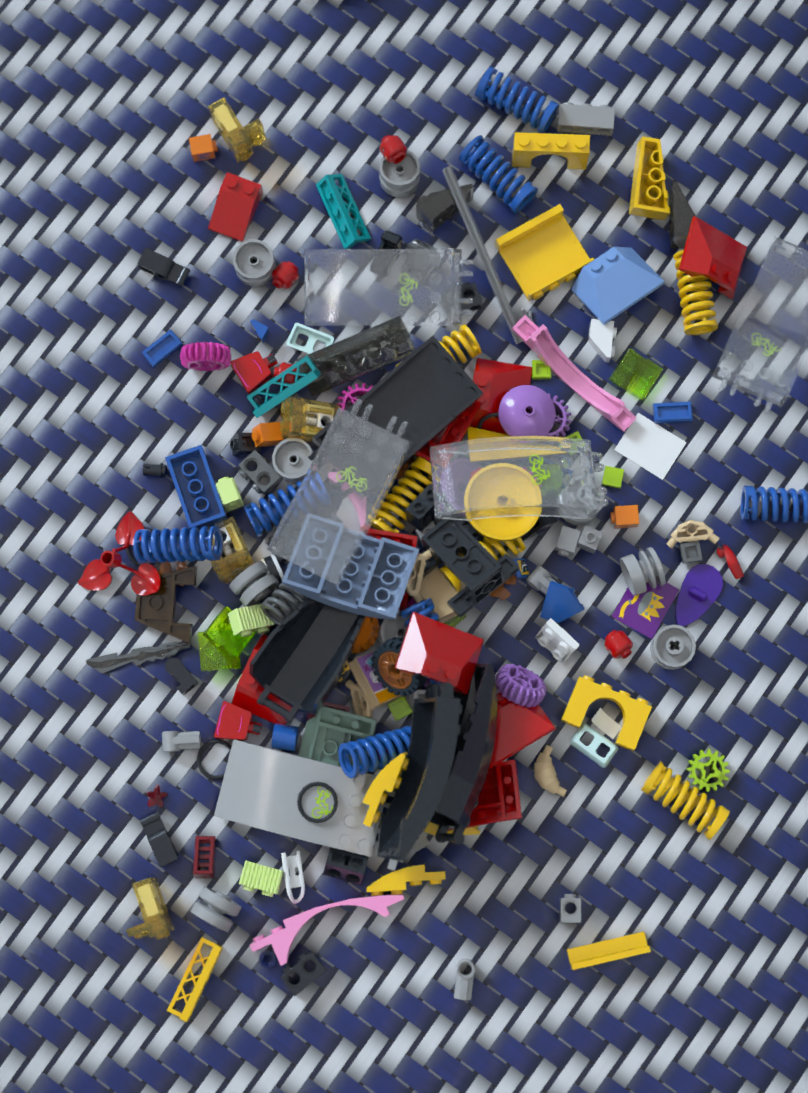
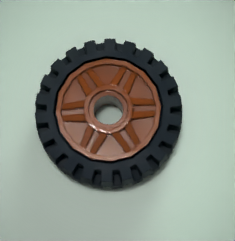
M392 637L373 652V657L371 658V661L374 662L372 669H376L373 673L375 676H379L377 680L379 683L383 682L382 687L384 689L388 687V692H394V695L409 696L421 688L428 678L419 674L411 675L395 669L403 639L402 637Z

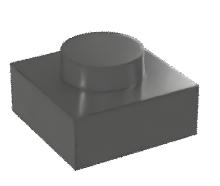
M699 541L679 545L683 564L703 560Z

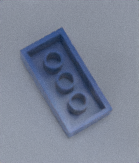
M202 445L165 457L189 529L198 527L200 530L203 526L209 527L228 520Z

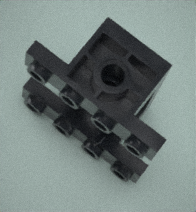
M449 514L421 537L424 546L422 553L429 550L432 554V557L425 561L426 566L423 578L440 564L446 565L460 580L462 589L447 601V605L461 618L519 571V566L507 554L496 561L474 538L478 532L471 526L467 517L459 522L452 514ZM462 553L464 557H458V555Z

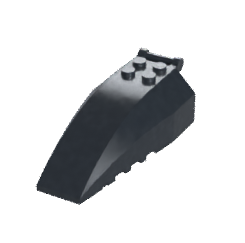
M308 597L269 635L250 662L249 674L264 689L257 703L261 706L265 705L283 716L288 723L293 721L298 711L317 714L337 685L367 616L337 609ZM270 694L291 706L292 709L290 711L268 699V696Z
M489 663L476 664L467 695L456 692L453 698L460 699V704H462V713L458 721L461 729L459 736H457L454 759L447 784L430 823L439 826L435 834V839L439 843L448 841L460 845L464 842V830L470 823V816L478 804V797L488 774L497 726L495 675L493 665ZM448 829H454L453 833H447Z

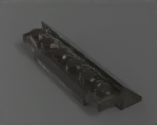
M401 315L308 354L321 373L317 379L307 385L312 396L401 360L411 354L415 347ZM303 356V357H301V358H299V359H296V361L298 362L299 360H301V359L304 358L305 356ZM306 361L300 365L302 373L307 374L312 371Z

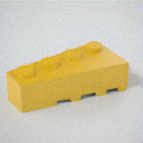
M642 136L636 148L629 214L665 220L670 214V207H668L667 201L668 193L665 186L666 178L663 171L660 139Z

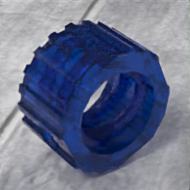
M265 950L259 956L260 965L264 968H271L277 962L276 955L271 950ZM267 954L272 956L270 964H266L263 959Z

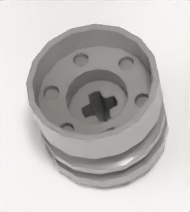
M652 547L646 549V554L643 550L638 552L639 561L633 554L620 558L623 576L633 596L647 591L646 582H648L652 589H655L657 584L660 587L666 584L663 565Z

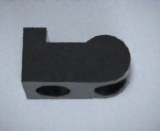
M177 658L167 660L165 669L181 684L177 689L183 696L199 684Z

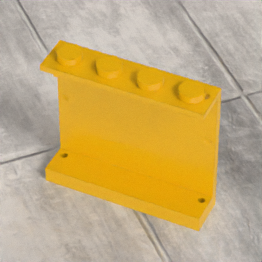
M561 204L495 240V247L528 301L541 298L544 295L543 293L548 290L554 291L564 281H572L584 266L594 260V258L590 259L564 218V209Z

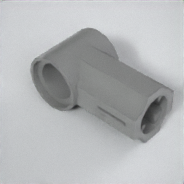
M539 565L526 579V582L537 591L540 590L545 595L547 594L549 583L551 581L556 582Z
M200 731L162 732L163 752L201 748Z
M466 958L458 962L454 998L471 1000L475 966L470 959ZM465 963L472 967L471 971L467 974L462 973L460 967Z

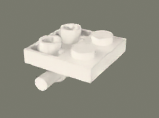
M551 618L535 636L539 644L546 647L553 657L562 663L580 645Z

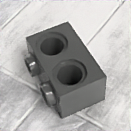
M256 450L238 465L241 470L239 471L240 475L246 481L250 479L253 482L252 487L258 494L262 492L266 496L282 482L277 472ZM250 464L257 465L255 471L247 470ZM264 477L270 478V482L267 485H262L260 481Z

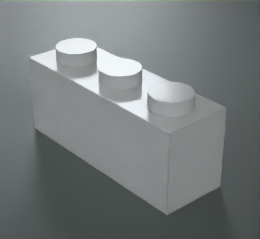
M570 102L559 104L557 132L612 136L615 108L609 105H574Z

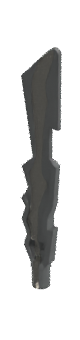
M186 641L161 643L158 647L148 646L132 649L131 653L117 656V653L87 659L86 663L103 674L132 661L141 665L147 660L153 662L156 659L163 660L168 655L175 656L179 651L191 648V645Z

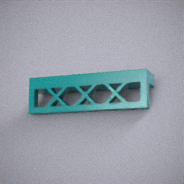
M343 174L325 175L316 186L344 249H350L357 242L369 241L371 237ZM334 180H338L341 188L336 185ZM342 196L347 199L348 204L343 201ZM349 212L354 215L355 220L350 217ZM356 228L361 231L363 236L358 235Z
M308 355L247 395L248 400L255 408L253 414L256 418L319 377L321 373ZM305 361L312 369L307 374L299 372L300 365ZM288 373L296 375L295 382L292 384L284 382L285 375ZM271 384L281 385L278 394L269 392ZM257 394L266 395L265 402L260 406L253 398Z

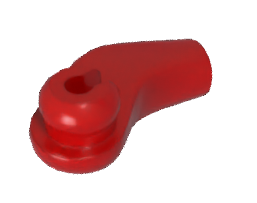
M722 545V548H718V557L723 558L725 556L734 578H742L744 574L733 551L727 545Z

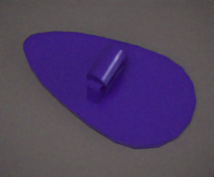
M698 564L692 567L686 574L676 604V622L678 625L686 626L697 620L721 593L723 579L715 567L708 564Z

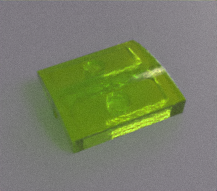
M630 348L608 380L636 398L644 400L663 369L649 358H643Z
M226 606L219 612L203 635L221 651L236 659L257 631H254L252 635L242 637L241 634L233 635L228 613L232 610Z
M232 630L198 632L201 671L241 668L238 635H233Z

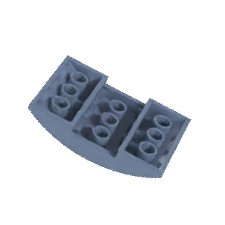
M308 513L282 584L304 596L337 609L373 618L395 620L419 549L384 537L381 540L346 529L343 524Z

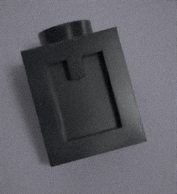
M238 432L230 440V449L233 456H238L240 453H252L254 450L258 453L261 452V447H255L252 433Z

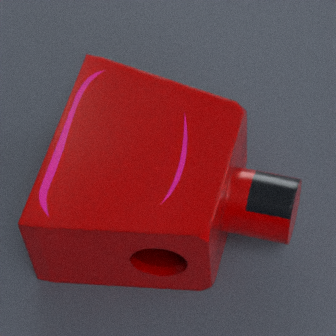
M259 351L232 360L230 364L249 395L272 379L273 376L269 368L278 364L273 354L263 359Z
M223 701L214 737L216 739L247 741L249 733L260 735L262 724L252 722L253 713Z

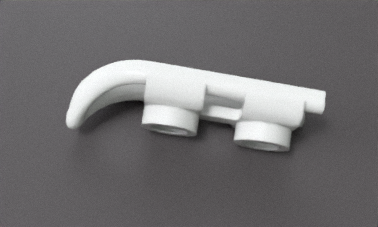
M296 851L295 856L287 857L286 852L281 853L287 894L290 901L296 904L302 900L305 893L300 851ZM298 867L299 875H295L294 868ZM301 887L300 896L294 900L291 888Z

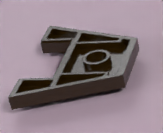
M197 566L161 575V585L157 593L147 596L137 594L135 621L191 643L193 624L174 623L177 585L196 586Z

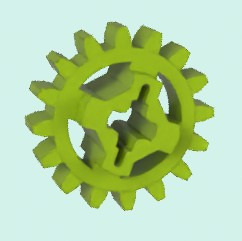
M707 749L706 754H704L703 750H700V756L693 754L694 761L689 760L688 763L691 767L686 768V771L691 772V775L687 778H693L694 780L691 785L698 784V790L705 787L706 792H709L710 787H712L713 791H716V785L723 787L722 780L727 781L728 778L725 774L730 773V770L725 769V766L729 763H723L722 761L725 756L718 757V751L711 754L710 749ZM709 757L706 763L698 762L702 758ZM717 762H718V764H719V766H720L721 771H719V770L717 769V766H716V763H717ZM710 765V771H712V773L706 776V770H704V768ZM695 770H698V772H699V774H700V778H699V779H698V777H697V775H696ZM709 778L718 779L714 783L707 784Z

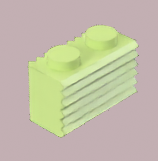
M233 477L219 479L215 486L225 510L229 512L244 506Z
M261 604L237 608L228 613L233 635L241 634L242 637L250 636L254 631H258V634L268 632L274 623L263 613L260 607Z
M245 861L239 884L243 885L242 889L254 892L256 888L262 890L261 894L273 897V894L279 893L284 871Z

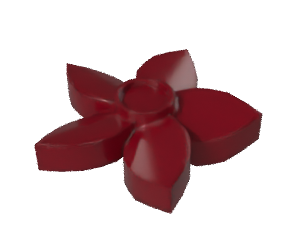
M158 784L155 786L154 792H146V795L149 797L148 807H152L155 804L163 807L162 798L166 797L168 793L160 792Z

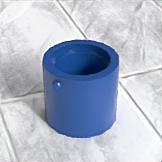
M275 724L271 748L295 752L299 727Z

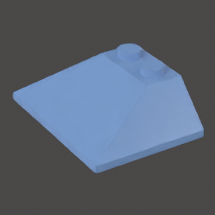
M612 247L583 267L571 291L605 325L665 284V281L632 248Z

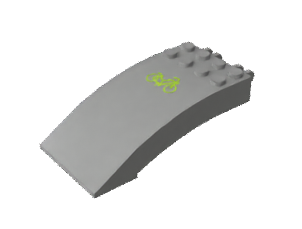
M233 739L214 816L288 837L371 857L373 847L378 846V841L375 839L377 833L379 834L380 818L378 823H374L371 827L364 825L363 822L370 805L362 802L377 775L367 773L349 778L345 775L341 766ZM309 783H326L337 794V811L326 822H309L302 817L298 810V795L303 787ZM313 786L306 790L302 796V809L311 818H324L333 809V796L325 787ZM389 791L385 792L391 797H394L395 791H393L392 793ZM385 802L384 805H380L379 812H381V815L383 807L389 808L391 802Z

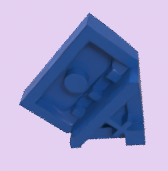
M551 581L540 617L546 620L551 618L554 622L560 623L583 611L585 608L583 604H580L575 595L574 588L570 589V587Z

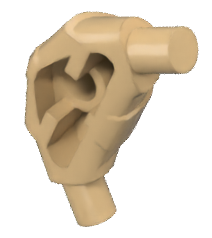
M689 520L678 525L666 544L673 548L677 542L706 541L707 539L716 544L720 538L704 522Z
M429 550L417 555L406 587L409 596H412L416 603L423 600L419 591L421 590V581L423 580L424 568L426 566L425 561L432 557Z
M348 680L345 686L351 690L350 695L352 696L355 714L371 718L374 709L371 710L360 686Z
M546 745L534 763V777L542 789L564 797L567 790L559 786L560 782L558 781L552 758L549 757L553 748Z

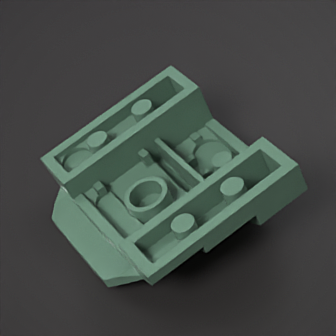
M322 706L318 711V715L306 722L298 756L340 766L339 746L346 742L374 736L378 719ZM349 753L350 764L353 766V759Z

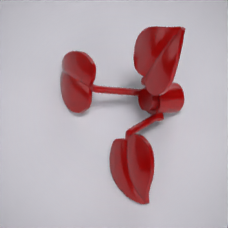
M129 511L122 518L116 530L115 537L117 543L125 546L117 549L113 548L112 551H104L101 554L100 560L95 559L91 561L78 581L80 586L92 591H102L112 582V576L109 573L111 568L121 567L135 574L131 579V587L136 594L147 596L158 592L161 578L158 570L153 565L148 563L141 564L137 571L122 564V558L117 553L127 549L129 544L133 545L136 531L144 529L143 523L133 512Z

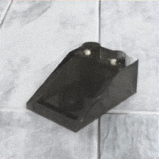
M673 182L668 195L670 207V249L685 248L691 221L695 214L678 183Z
M472 184L459 186L461 187L459 189H462L460 191L464 193L462 196H464L466 204L473 200L474 186ZM450 189L433 192L427 196L424 195L417 201L416 218L430 234L459 211V207H457L458 205H456L457 203H455L456 201Z

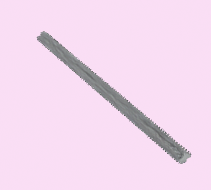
M448 166L442 169V172H444L445 179L448 181L452 196H454L455 203L459 207V212H461L460 214H462L461 216L465 220L466 229H468L469 236H471L470 238H472L471 240L475 244L474 247H476L480 262H482L481 264L485 268L484 271H486L485 273H487L486 275L490 279L489 282L492 286L491 288H493L492 290H494L493 292H495L494 295H496L495 297H497L496 299H498L497 301L501 305L502 314L506 316L505 321H507L506 323H508L507 325L511 329L517 323L516 318H514L515 316H513L514 314H512L513 309H511L510 303H507L509 300L506 298L504 290H502V283L498 281L500 279H497L499 276H497L498 274H496L497 272H495L496 270L492 266L493 263L489 259L488 253H486L488 250H486L485 244H482L484 241L481 239L479 231H477V224H474L476 222H473L474 220L471 218L473 215H471L472 213L468 209L469 206L466 204L464 196H462L464 193L460 191L462 190L459 189L461 187L457 185L459 182H457L458 180L454 176L455 173L452 171V167ZM513 331L511 332L513 340L517 342L516 344L523 342Z

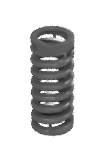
M280 583L278 589L272 592V597H268L260 607L263 613L274 624L279 626L308 597ZM279 597H282L283 600H284L286 603H284L283 601H281V600L279 599Z

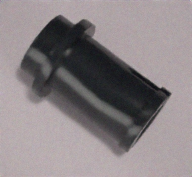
M163 463L143 464V467H145L142 469L143 476H160V478L167 476V465Z

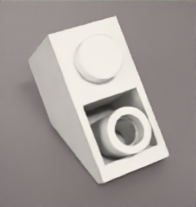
M591 319L588 343L605 362L609 363L610 358L614 357L615 346L612 345V339H616L617 328L614 327V321H609L603 325L598 319Z

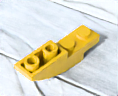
M404 752L394 758L372 782L362 802L370 805L363 822L364 825L371 827L374 823H378L381 812H379L380 805H384L388 794L385 792L389 791L392 793L395 791V788L399 789L402 782L400 774L402 770H406L409 759H407L408 753Z
M425 865L406 867L381 877L366 889L367 892H371V896L383 895V891H391V895L403 894V890H407L406 882H410V886L422 885V881L429 880L430 884H442V880L446 879L445 871L425 873Z

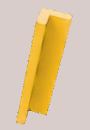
M644 931L566 949L572 970L651 952L650 946L647 945Z
M203 937L201 938L167 1009L168 1012L180 1017L179 1019L185 1022L189 1021L224 947ZM204 943L213 947L210 955L203 958L201 953ZM201 961L203 970L200 975L194 976L192 967L195 963ZM193 980L194 989L192 993L186 995L183 986L185 982ZM182 991L183 996L178 998L180 992ZM184 998L186 1005L183 1012L181 1013L173 1009L176 1001Z

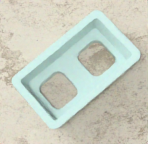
M295 323L287 340V345L325 360L334 337L300 323ZM299 334L309 337L305 346L296 344ZM316 341L326 343L323 353L313 350Z
M586 723L581 724L570 740L572 746L603 768L608 765L619 749L617 745ZM585 731L594 736V740L589 746H585L580 742V737ZM601 743L610 748L605 758L596 753V749Z

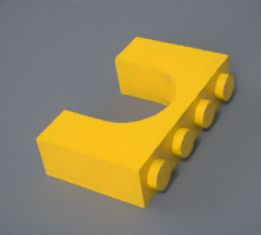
M515 132L512 167L531 168V161L534 157L553 154L568 159L567 169L586 170L590 153V135Z
M584 675L583 678L579 676L561 722L579 729L585 713L592 702L599 699L611 700L620 707L623 714V724L615 744L634 751L652 706L648 705L649 702L644 699L638 698L635 700L630 698L631 694L620 690L618 693L612 690L613 687L608 684L602 683L599 685L594 683L595 679Z

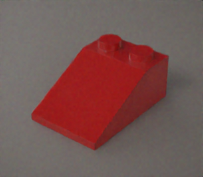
M227 172L219 190L208 230L243 242L263 195L262 185Z

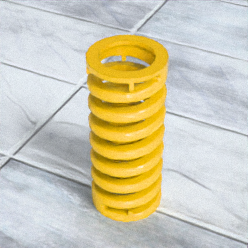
M681 250L675 253L673 258L676 261V278L679 280L677 283L680 289L679 297L682 299L680 301V306L683 308L681 314L685 318L683 320L684 333L687 335H701L713 332L718 329L716 319H711L716 316V312L708 310L715 306L714 301L708 300L713 297V292L705 291L712 287V283L705 281L708 278L703 275L695 277L683 275L684 272L679 270L681 256L684 251ZM690 311H699L693 314L689 313ZM691 321H701L694 324L690 323Z
M465 324L460 326L459 332L456 330L452 331L450 337L443 336L442 342H440L455 360L451 353L450 345L462 363H466L467 359L460 349L457 339L471 358L481 354V348L475 336Z
M417 456L416 461L411 463V470L405 471V478L398 480L399 486H393V494L386 495L385 499L387 502H381L379 504L380 510H374V518H368L367 521L377 530L399 533V530L396 528L393 530L382 518L403 530L405 528L404 524L390 513L392 511L407 521L406 513L395 502L407 508L410 503L401 494L407 496L412 501L417 498L407 486L420 494L425 490L413 478L421 481L426 486L431 484L436 487L430 480L434 478L433 481L438 484L441 472L427 460ZM419 469L422 470V471H424V472H426V473H428V474H429V477H428L429 479H427V478L419 471Z
M486 537L483 538V542L478 541L496 561L499 559L492 546L502 557L505 554L508 555L500 541L491 540ZM521 538L503 541L515 556L526 549ZM446 565L441 567L440 571L455 590L460 592V580Z
M660 762L640 790L648 795L661 782L653 796V799L658 801L670 788L662 802L663 807H667L679 794L670 811L673 814L676 813L687 801L679 815L681 820H684L697 805L688 821L689 826H693L706 811L696 830L700 833L707 826V829L704 831L705 837L708 840L712 839L727 819L730 811L721 805L715 808L716 801L714 799L707 801L706 793L698 795L699 790L697 787L689 789L690 782L688 780L681 782V775L675 774L672 776V769L666 768L663 762ZM715 817V820L713 821L712 825H708V823Z

